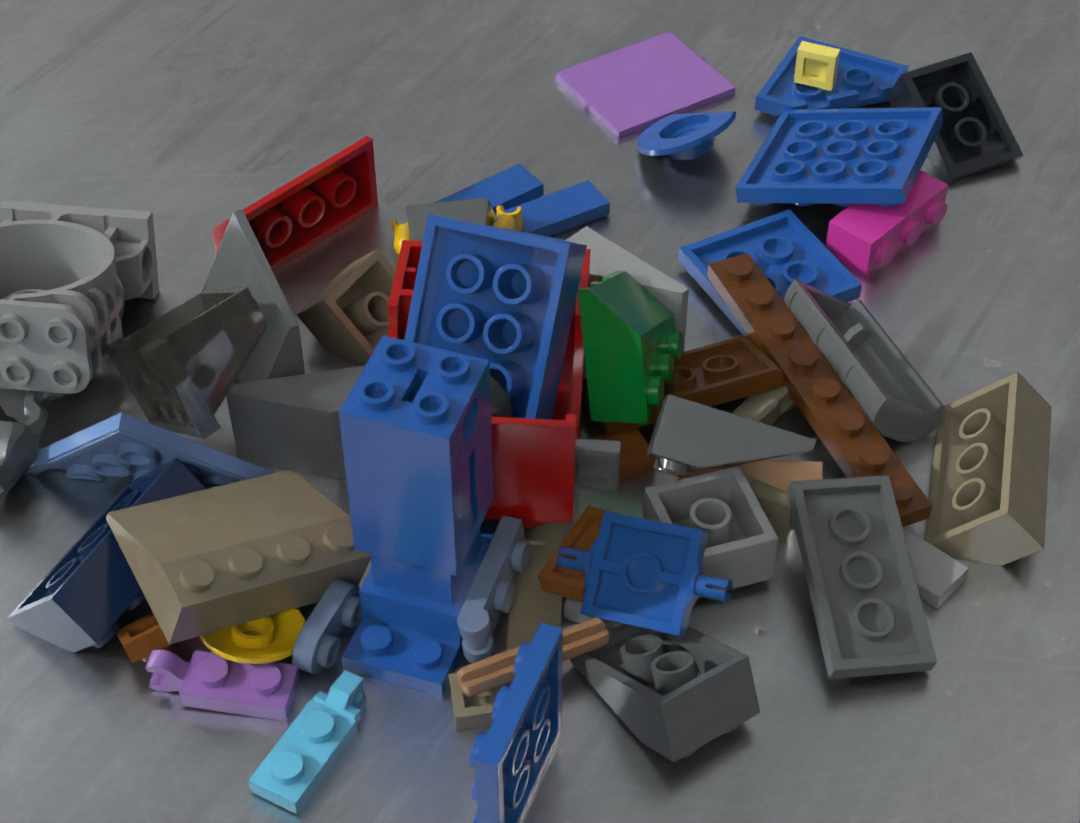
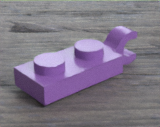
M152 650L146 665V671L153 673L149 683L150 688L162 692L178 691L181 706L286 722L300 679L299 668L293 664L280 662L264 664L238 663L222 658L212 652L194 650L190 663L182 660L172 652Z

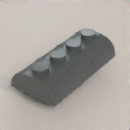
M795 279L786 291L784 303L883 438L886 436L901 442H911L929 435L943 423L938 415L945 409V406L861 300L856 299L851 305Z

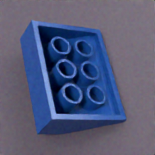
M428 214L404 340L489 360L490 375L495 377L507 391L513 406L514 418L552 420L587 245Z

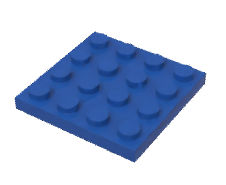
M942 107L783 110L736 185L737 202L753 203L757 206H767L773 203H793L796 206H809L814 203H834L840 207L852 206L854 204H877L880 207H891L897 204H904L943 124Z

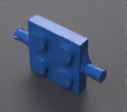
M607 511L603 513L598 537L591 546L590 551L561 546L558 551L559 554L575 558L576 560L557 557L556 559L559 568L584 572L586 590L580 611L581 615L591 618L598 617L605 621L682 638L686 637L691 610L698 596L727 603L731 598L730 593L711 588L733 590L731 579L726 580L703 575L702 562L709 533L700 529Z

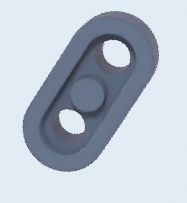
M335 579L330 584L297 637L292 656L293 665L298 666L301 670L317 675L324 667L330 668L335 663L341 648L342 638L349 627L355 628L362 618L360 587L358 585L341 579Z

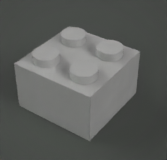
M740 466L644 488L643 519L700 529L709 533L702 562L703 575L726 580L731 579L733 589L773 579L778 537ZM712 587V588H711V589L726 591V589H721V588H716V587Z

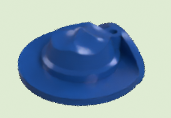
M736 111L671 114L655 122L640 134L637 139L638 149L644 155H669L672 160L696 159L715 145V137L733 123L736 118Z

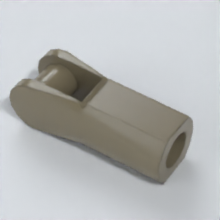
M784 384V386L751 395L731 414L771 426L780 416L793 408L795 402L788 394L789 391Z

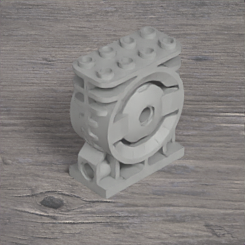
M0 200V388L64 394L79 393L86 388L101 363L115 353L122 342L123 329L121 317L124 312V301L132 298L155 299L159 293L153 212Z

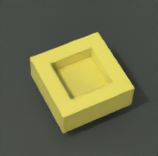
M802 41L797 49L794 82L832 91L837 79L840 49Z

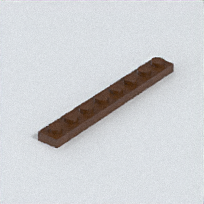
M749 253L708 264L707 278L750 340L783 371L784 384L789 391L788 394L846 477L889 475L902 527L929 519L933 505Z

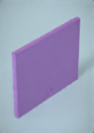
M670 31L556 72L555 79L583 104L584 108L588 109L618 138L648 128L671 114H684L731 96L736 91L734 85Z

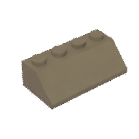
M1019 372L945 405V409L938 415L943 423L936 429L929 501L933 506L929 519H926L924 540L952 558L1003 566L1020 558L1030 556L1043 550L1045 547L1052 407Z

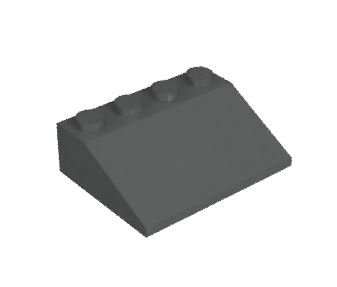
M243 209L233 211L201 291L204 311L197 313L198 323L204 339L212 337L213 341L209 342L214 363L217 368L225 367V371H222L225 385L305 374L299 324Z

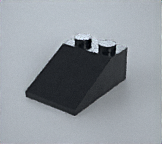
M972 52L902 73L887 95L892 108L942 107L943 124L927 157L950 182L1021 159L1023 156Z

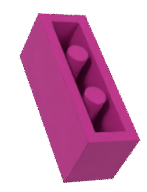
M920 170L904 204H897L891 207H880L877 204H854L847 207L829 221L826 248L843 265L864 277L869 276L880 266H886L894 255L905 246L913 245L929 227L936 226L942 221L947 212L945 200L948 184Z

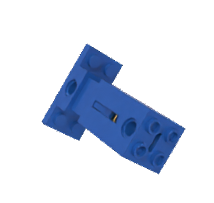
M382 336L339 411L354 550L370 553L372 564L359 590L362 619L342 656L343 670L443 698L449 685V674L454 673L463 654V638L458 628V615L498 525L483 522L494 499L490 361Z

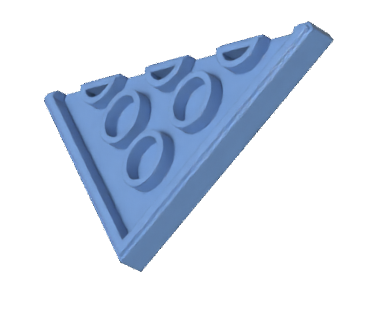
M123 412L36 451L33 464L25 471L28 475L37 476L40 472L50 468L67 470L66 478L103 481L105 476L121 478L134 475L133 480L177 458L197 480L201 481L200 483L206 489L274 473Z

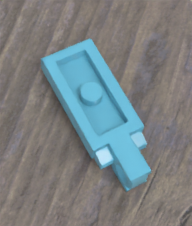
M345 670L333 683L328 694L319 691L313 700L310 699L248 780L250 792L295 814H299L358 734L357 724L362 717V710L358 708L366 698L363 688L364 678Z

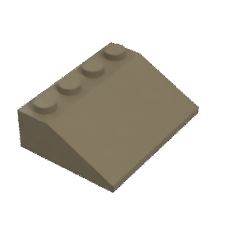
M293 469L109 512L106 517L169 645L319 602L335 579L359 585L371 559L370 553L354 550L352 524L349 514Z

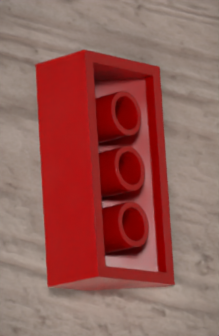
M368 136L362 138L243 209L272 271L277 270L378 207L373 139ZM231 217L212 229L216 254Z

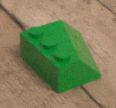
M615 271L602 277V282L594 281L590 283V287L578 289L591 421L648 424L655 406L662 404L665 383L672 381L675 360H681L683 335L682 332H676L674 313L626 271Z

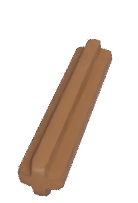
M595 617L563 629L562 662L603 647L609 642L608 630L601 618ZM520 646L461 667L456 672V676L464 696L471 697L513 681L515 677L514 664Z

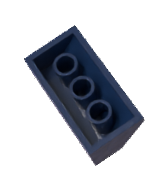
M177 458L131 481L8 616L7 620L15 627L72 653L92 645L100 648L119 630L120 625L116 620L125 610H133L145 599L106 520L107 513L205 490L206 488Z

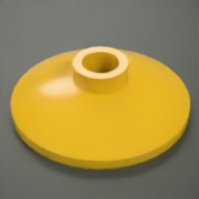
M294 608L204 634L200 638L210 651L227 660L245 664L271 663L293 654L297 637L306 622L299 610Z

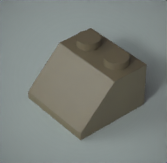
M377 248L350 263L297 316L325 350L364 366L367 364L382 336H388V301L396 270Z

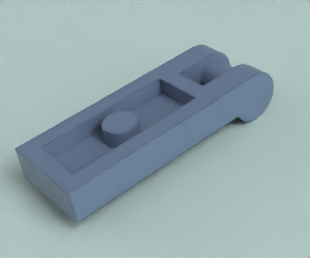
M502 516L458 615L457 623L460 635L463 638L464 656L471 663L495 654L492 633L501 612L507 613L512 605L514 582L518 572H525L529 565L531 543L525 541L522 519Z

